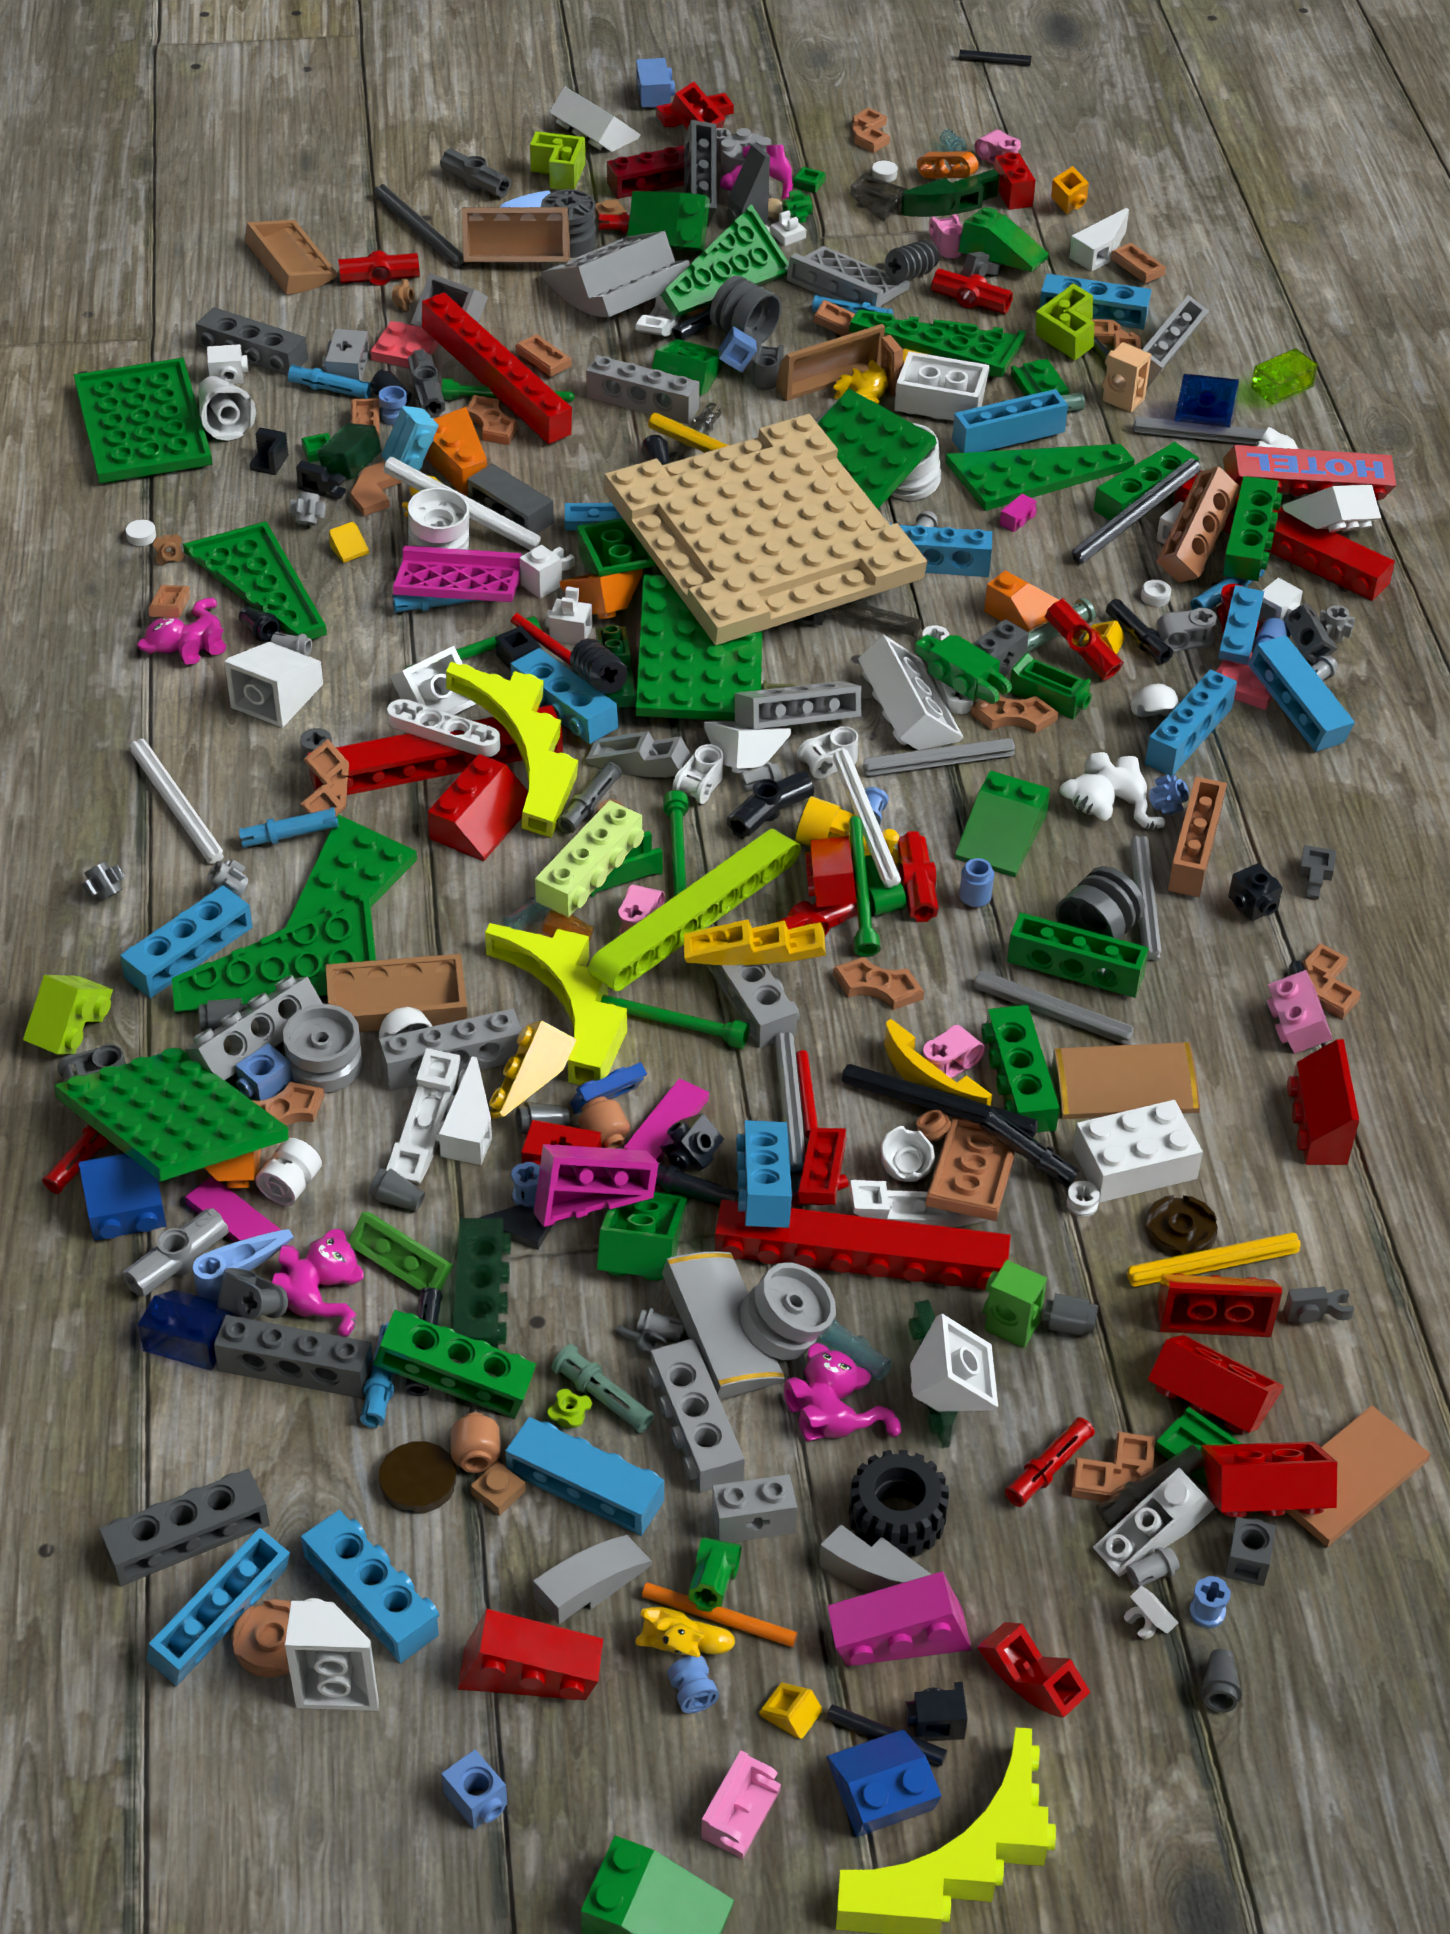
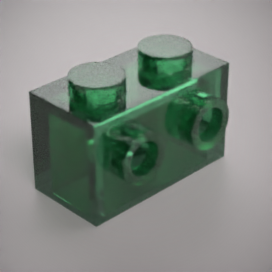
M347 423L317 450L321 466L327 467L328 475L341 474L345 477V480L355 478L367 464L371 463L382 449L375 426Z

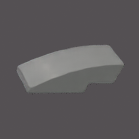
M645 731L596 740L586 761L589 765L601 769L606 762H613L620 767L622 774L674 777L688 762L691 754L681 736L653 740L650 732Z
M840 1525L820 1545L819 1566L839 1580L866 1593L931 1575V1573L881 1537L871 1547L843 1525Z
M628 1535L613 1538L571 1556L533 1580L534 1598L558 1624H561L585 1605L592 1610L652 1566V1560Z

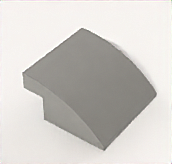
M665 231L624 237L573 258L569 262H564L541 272V275L558 295L577 309L597 317H611L660 296L690 266L689 260L675 262Z

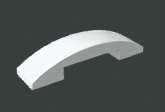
M658 296L656 297L655 307L649 316L642 315L636 323L635 329L641 333L668 336L672 333V328L678 324L681 315L674 318L662 297Z
M426 1048L416 1078L418 1087L400 1142H395L387 1171L391 1168L411 1183L420 1184L439 1143L435 1140L439 1121H445L449 1097L454 1093L460 1055Z
M850 1180L849 1186L853 1213L858 1216L945 1227H959L987 1220L927 1207L925 1204L928 1192L887 1190L886 1181Z

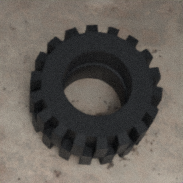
M888 1450L883 1451V1455L880 1458L876 1454L869 1457L868 1465L862 1463L857 1468V1475H853L850 1490L848 1515H850L849 1524L851 1530H855V1535L861 1540L866 1541L871 1547L882 1537L905 1555L912 1553L914 1557L922 1554L923 1547L930 1550L935 1546V1541L941 1538L946 1524L949 1487L945 1485L946 1478L943 1472L936 1473L937 1465L934 1462H924V1456L918 1453L910 1456L908 1455V1450H899V1454H892V1451ZM899 1497L911 1501L917 1507L906 1511H896L887 1508L881 1501L887 1498Z

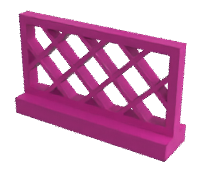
M404 546L403 561L393 585V595L512 602L517 585L521 584L520 557L522 553Z

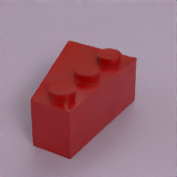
M486 1609L464 1646L457 1690L586 1700L598 1683L604 1638Z

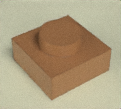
M609 199L597 203L595 210L598 220L599 213L622 215V212H626L617 199ZM599 221L600 223H610L609 221Z
M498 1461L471 1485V1494L499 1516L526 1492V1482Z

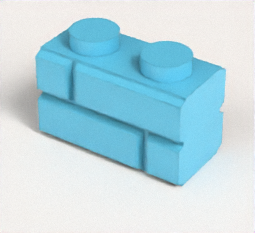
M409 406L401 407L381 454L385 461L390 457H394L418 471L420 470L439 426L433 418H430L431 416L425 409Z

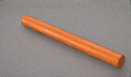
M646 1582L642 1598L792 1648L795 1645L798 1635L796 1631L724 1607H716L711 1612L698 1610L696 1605L688 1600V1595Z

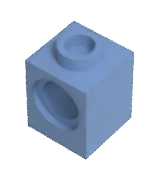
M733 326L718 348L719 359L742 373L757 351L756 340Z
M269 1043L236 1064L238 1077L236 1085L242 1094L248 1098L251 1097L254 1101L272 1098L281 1093L289 1082H293L291 1062Z
M476 1749L441 1773L444 1795L473 1829L483 1822H492L505 1809L507 1805L506 1784ZM473 1789H483L486 1791L478 1796L468 1794Z

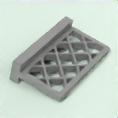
M825 246L804 257L795 253L789 259L786 281L826 298L858 304L868 302L871 306L881 308L883 304L909 290L910 282L907 280L894 282L885 271Z

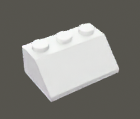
M564 86L550 110V113L557 117V124L567 130L570 126L573 127L572 133L576 136L589 137L588 143L600 151L605 147L613 152L639 139L641 135L615 116Z
M908 351L896 383L895 411L954 421V413L982 407L989 365Z
M1372 485L1332 486L1282 505L1285 512L1316 529H1328L1329 533L1342 530V532L1353 529L1355 531L1364 530L1372 527V521L1381 518Z
M316 1598L306 1599L305 1601H291L285 1648L296 1708L378 1711L379 1699L370 1639L334 1602H325Z

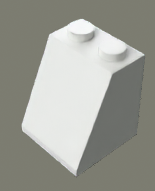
M271 642L231 656L224 661L231 708L282 728L323 685L321 661Z

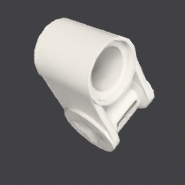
M838 727L833 731L804 741L797 750V757L803 763H807L810 767V773L815 779L826 778L830 774L838 772L832 757L835 752H840L841 749L848 750L854 765L858 760V734L853 728Z
M712 744L702 745L697 748L684 767L677 772L672 790L682 791L696 798L698 803L704 804L723 779L722 750Z

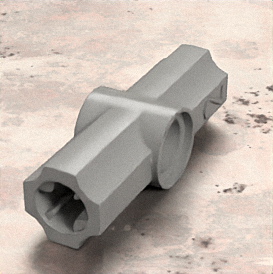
M205 1209L183 1227L171 1228L162 1232L158 1237L157 1246L122 1272L123 1279L131 1291L138 1297H145L171 1276H182L189 1273L193 1268L194 1259L229 1233L228 1225L215 1209Z

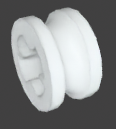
M1088 1181L1073 1183L1069 1187L1066 1205L1068 1210L1080 1217L1093 1215L1099 1205V1189ZM1081 1196L1082 1201H1079L1077 1197ZM1084 1196L1089 1198V1201L1085 1202Z

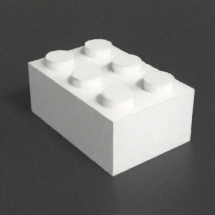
M1175 1100L1078 1122L1076 1124L1072 1149L1088 1182L1093 1183L1099 1189V1203L1195 1180L1198 1178L1203 1155L1200 1145Z

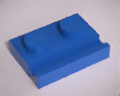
M642 1062L628 1068L621 1067L609 1073L605 1078L598 1081L591 1080L576 1088L577 1093L570 1101L575 1115L581 1113L582 1107L595 1098L606 1097L607 1099H614L637 1089L643 1081V1077L647 1075Z

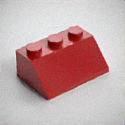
M478 754L427 811L429 839L485 861L522 818L528 790L506 764Z
M1336 1039L1297 1061L1293 1076H1289L1287 1080L1288 1096L1294 1098L1292 1120L1293 1123H1298L1299 1126L1297 1131V1148L1299 1151H1303L1305 1165H1348L1360 1120L1344 1039Z
M1162 1274L1158 1292L1160 1332L1271 1337L1282 1297V1287L1273 1279H1259L1256 1277L1231 1278L1217 1275L1188 1276L1184 1274Z
M1184 1334L1166 1339L1147 1379L1157 1385L1155 1390L1171 1399H1176L1179 1396L1191 1402L1189 1407L1197 1413L1210 1417L1212 1413L1224 1420L1223 1425L1226 1428L1244 1435L1245 1431L1251 1433L1258 1430L1284 1388V1385Z
M1314 1441L1201 1445V1454L1211 1502L1226 1516L1243 1517L1247 1515V1511H1262L1266 1515L1279 1516L1284 1515L1286 1510L1299 1509L1300 1512L1306 1514H1321L1324 1512V1509L1337 1508L1338 1462Z

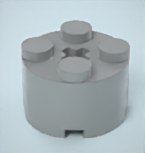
M741 128L736 131V134L722 140L720 161L722 177L727 173H731L736 165H743L745 158L742 155L741 147L751 146L756 143L766 152V145H771V139L751 133V130L747 128Z

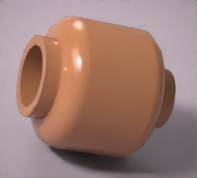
M598 1097L582 1107V1113L578 1119L581 1129L601 1132L602 1148L617 1149L624 1144V1137L630 1131V1124L618 1101L607 1099L606 1097Z
M469 1413L454 1422L450 1429L451 1458L455 1464L467 1472L480 1473L486 1471L497 1462L501 1455L499 1425L495 1420L481 1413Z

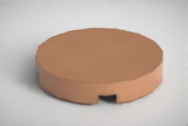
M279 1599L263 1601V1605H258L255 1608L254 1605L249 1607L234 1624L231 1638L235 1658L243 1669L256 1676L273 1678L290 1673L285 1641L291 1602Z

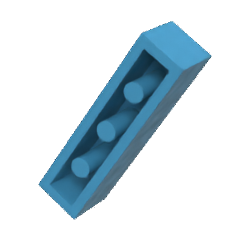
M1054 389L954 413L952 441L961 453L984 452L1065 432L1068 404L1058 391Z
M1287 635L1257 643L1247 665L1313 750L1317 752L1344 743L1355 724L1354 720Z
M529 1417L505 1451L507 1469L520 1479L640 1536L643 1535L664 1502V1479L660 1478L654 1471L636 1467L626 1462L618 1454L606 1453L592 1446L581 1437L574 1438L559 1431L557 1427L549 1422H540Z

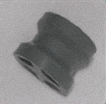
M313 728L301 735L302 759L307 757V753L313 752L327 739L332 743V737L327 730Z

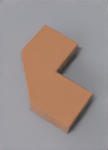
M869 107L853 116L854 143L872 153L890 143V135L878 130L887 124V116Z
M1092 320L1094 322V337L1101 343L1113 344V351L1122 342L1141 349V337L1133 332H1125L1121 329V325L1114 320Z
M386 461L363 468L351 491V501L364 516L389 508V498L382 490L403 483L384 472Z
M327 739L303 759L304 763L323 785L305 799L300 806L307 814L334 807L336 811L335 816H338L346 808L349 762Z
M1319 943L1302 964L1316 989L1322 1009L1343 1020L1359 1001L1361 992L1335 979L1347 966L1348 957Z
M1117 1431L1113 1463L1076 1457L1071 1497L1110 1503L1151 1477L1155 1437Z

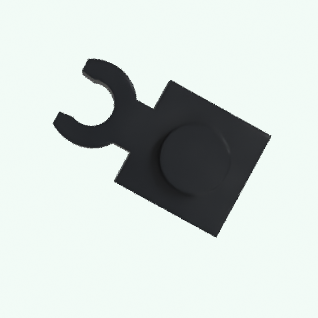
M303 460L296 466L299 490L318 494L322 497L328 492L335 498H341L346 493L345 488L339 487L345 481L343 475H328L327 467Z

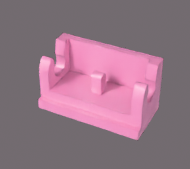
M740 1750L702 1818L701 1839L743 1859L781 1790V1784L774 1780L778 1774L777 1771Z

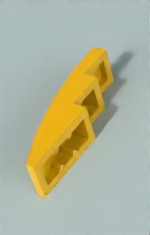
M749 919L684 934V958L686 963L761 965L826 956L824 929L821 922L788 929L785 921L752 928Z

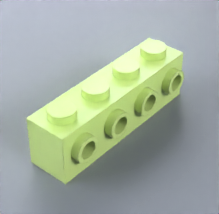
M609 800L535 878L536 902L566 917H570L578 907L581 908L586 903L588 896L597 887L599 888L604 884L610 872L615 867L621 866L625 856L633 848H637L641 844L644 837L642 815Z

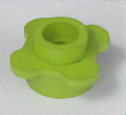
M569 1389L559 1390L556 1394L557 1400L554 1406L548 1408V1417L564 1428L581 1426L585 1419V1411L592 1407L591 1399L588 1396H577L571 1393Z

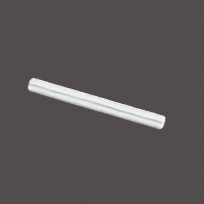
M390 457L384 465L385 473L418 491L432 487L453 490L394 457ZM463 495L469 503V518L530 551L538 547L541 539L538 534Z
M144 739L132 741L130 744L132 755L204 858L210 864L221 861L224 857L222 848Z
M841 749L840 752L833 754V761L855 816L861 819L862 832L880 878L886 888H892L894 885H899L901 878L848 750Z

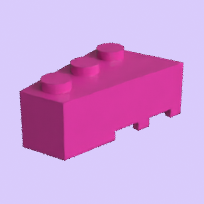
M543 1144L534 1215L543 1227L555 1224L554 1221L573 1216L580 1218L587 1216L588 1212L607 1207L614 1209L654 1197L659 1163L646 1150Z
M943 1571L827 1605L835 1647L846 1666L972 1650L963 1609Z

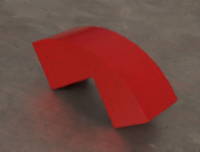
M1002 1623L977 1646L988 1664L1011 1689L1027 1702L1048 1714L1064 1718L1091 1693L1070 1658L1042 1656L1022 1623Z

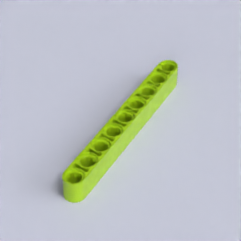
M775 829L766 831L601 948L592 957L588 966V973L615 991L624 989L683 946L685 933L708 928L789 869L796 862L800 854V844Z

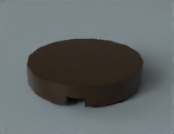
M1174 1195L1165 1196L1154 1202L1148 1210L1145 1232L1149 1242L1158 1251L1170 1257L1211 1249L1217 1237V1218L1213 1210L1206 1203L1192 1196L1183 1195V1198H1174Z
M412 1441L396 1447L386 1455L379 1471V1485L384 1499L395 1509L403 1512L404 1509L414 1510V1514H424L433 1511L446 1503L454 1492L457 1478L456 1466L451 1455L441 1446L427 1441Z

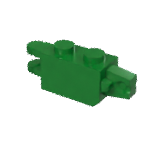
M927 634L915 643V653L928 663L927 673L972 701L980 698L983 701H987V703L994 704L999 700L1000 694L1006 695L1012 689L1009 679L999 673L1000 661L958 635H949L941 641Z

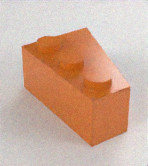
M465 406L438 418H433L439 426L425 458L461 494L467 496V479L487 467V458Z

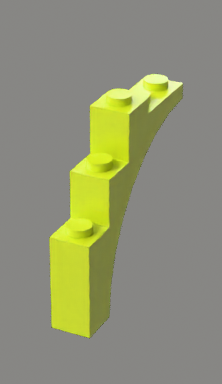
M450 661L446 670V689L467 697L486 709L505 727L522 756L526 767L529 790L522 812L521 828L552 838L557 826V820L563 812L577 778L579 760L565 753L554 752L560 737L561 720L554 718L550 714L537 712L543 698L544 680L538 679L531 674H522L514 671L509 681L497 674H488L475 670L469 665H460Z
M489 923L485 931L486 955L512 963L531 973L554 993L563 1004L569 1016L574 1038L577 1040L568 1058V1082L582 1085L591 1080L598 1081L605 1078L609 1074L627 1033V1008L601 1002L602 996L604 994L608 995V986L588 973L586 965L589 961V936L557 929L553 938L541 934Z
M1015 1727L1010 1763L1003 1783L985 1812L964 1833L937 1851L908 1863L878 1869L840 1870L836 1930L879 1934H940L942 1922L950 1923L951 1899L992 1902L995 1886H1003L1004 1863L1044 1866L1047 1850H1055L1056 1824H1048V1807L1038 1806L1039 1784L1032 1783V1771H1038L1040 1755L1039 1746L1032 1745V1729Z

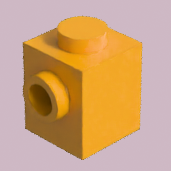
M1072 166L1053 178L1051 198L1066 214L1074 209H1080L1087 201L1089 182Z

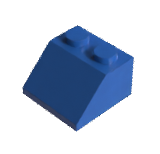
M127 1154L79 1162L94 1241L167 1227L158 1179Z
M904 1729L826 1757L856 1837L933 1811L942 1796L925 1754Z

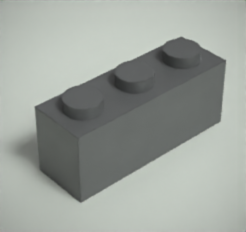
M493 463L467 479L468 497L524 528L538 534L554 524L553 500Z

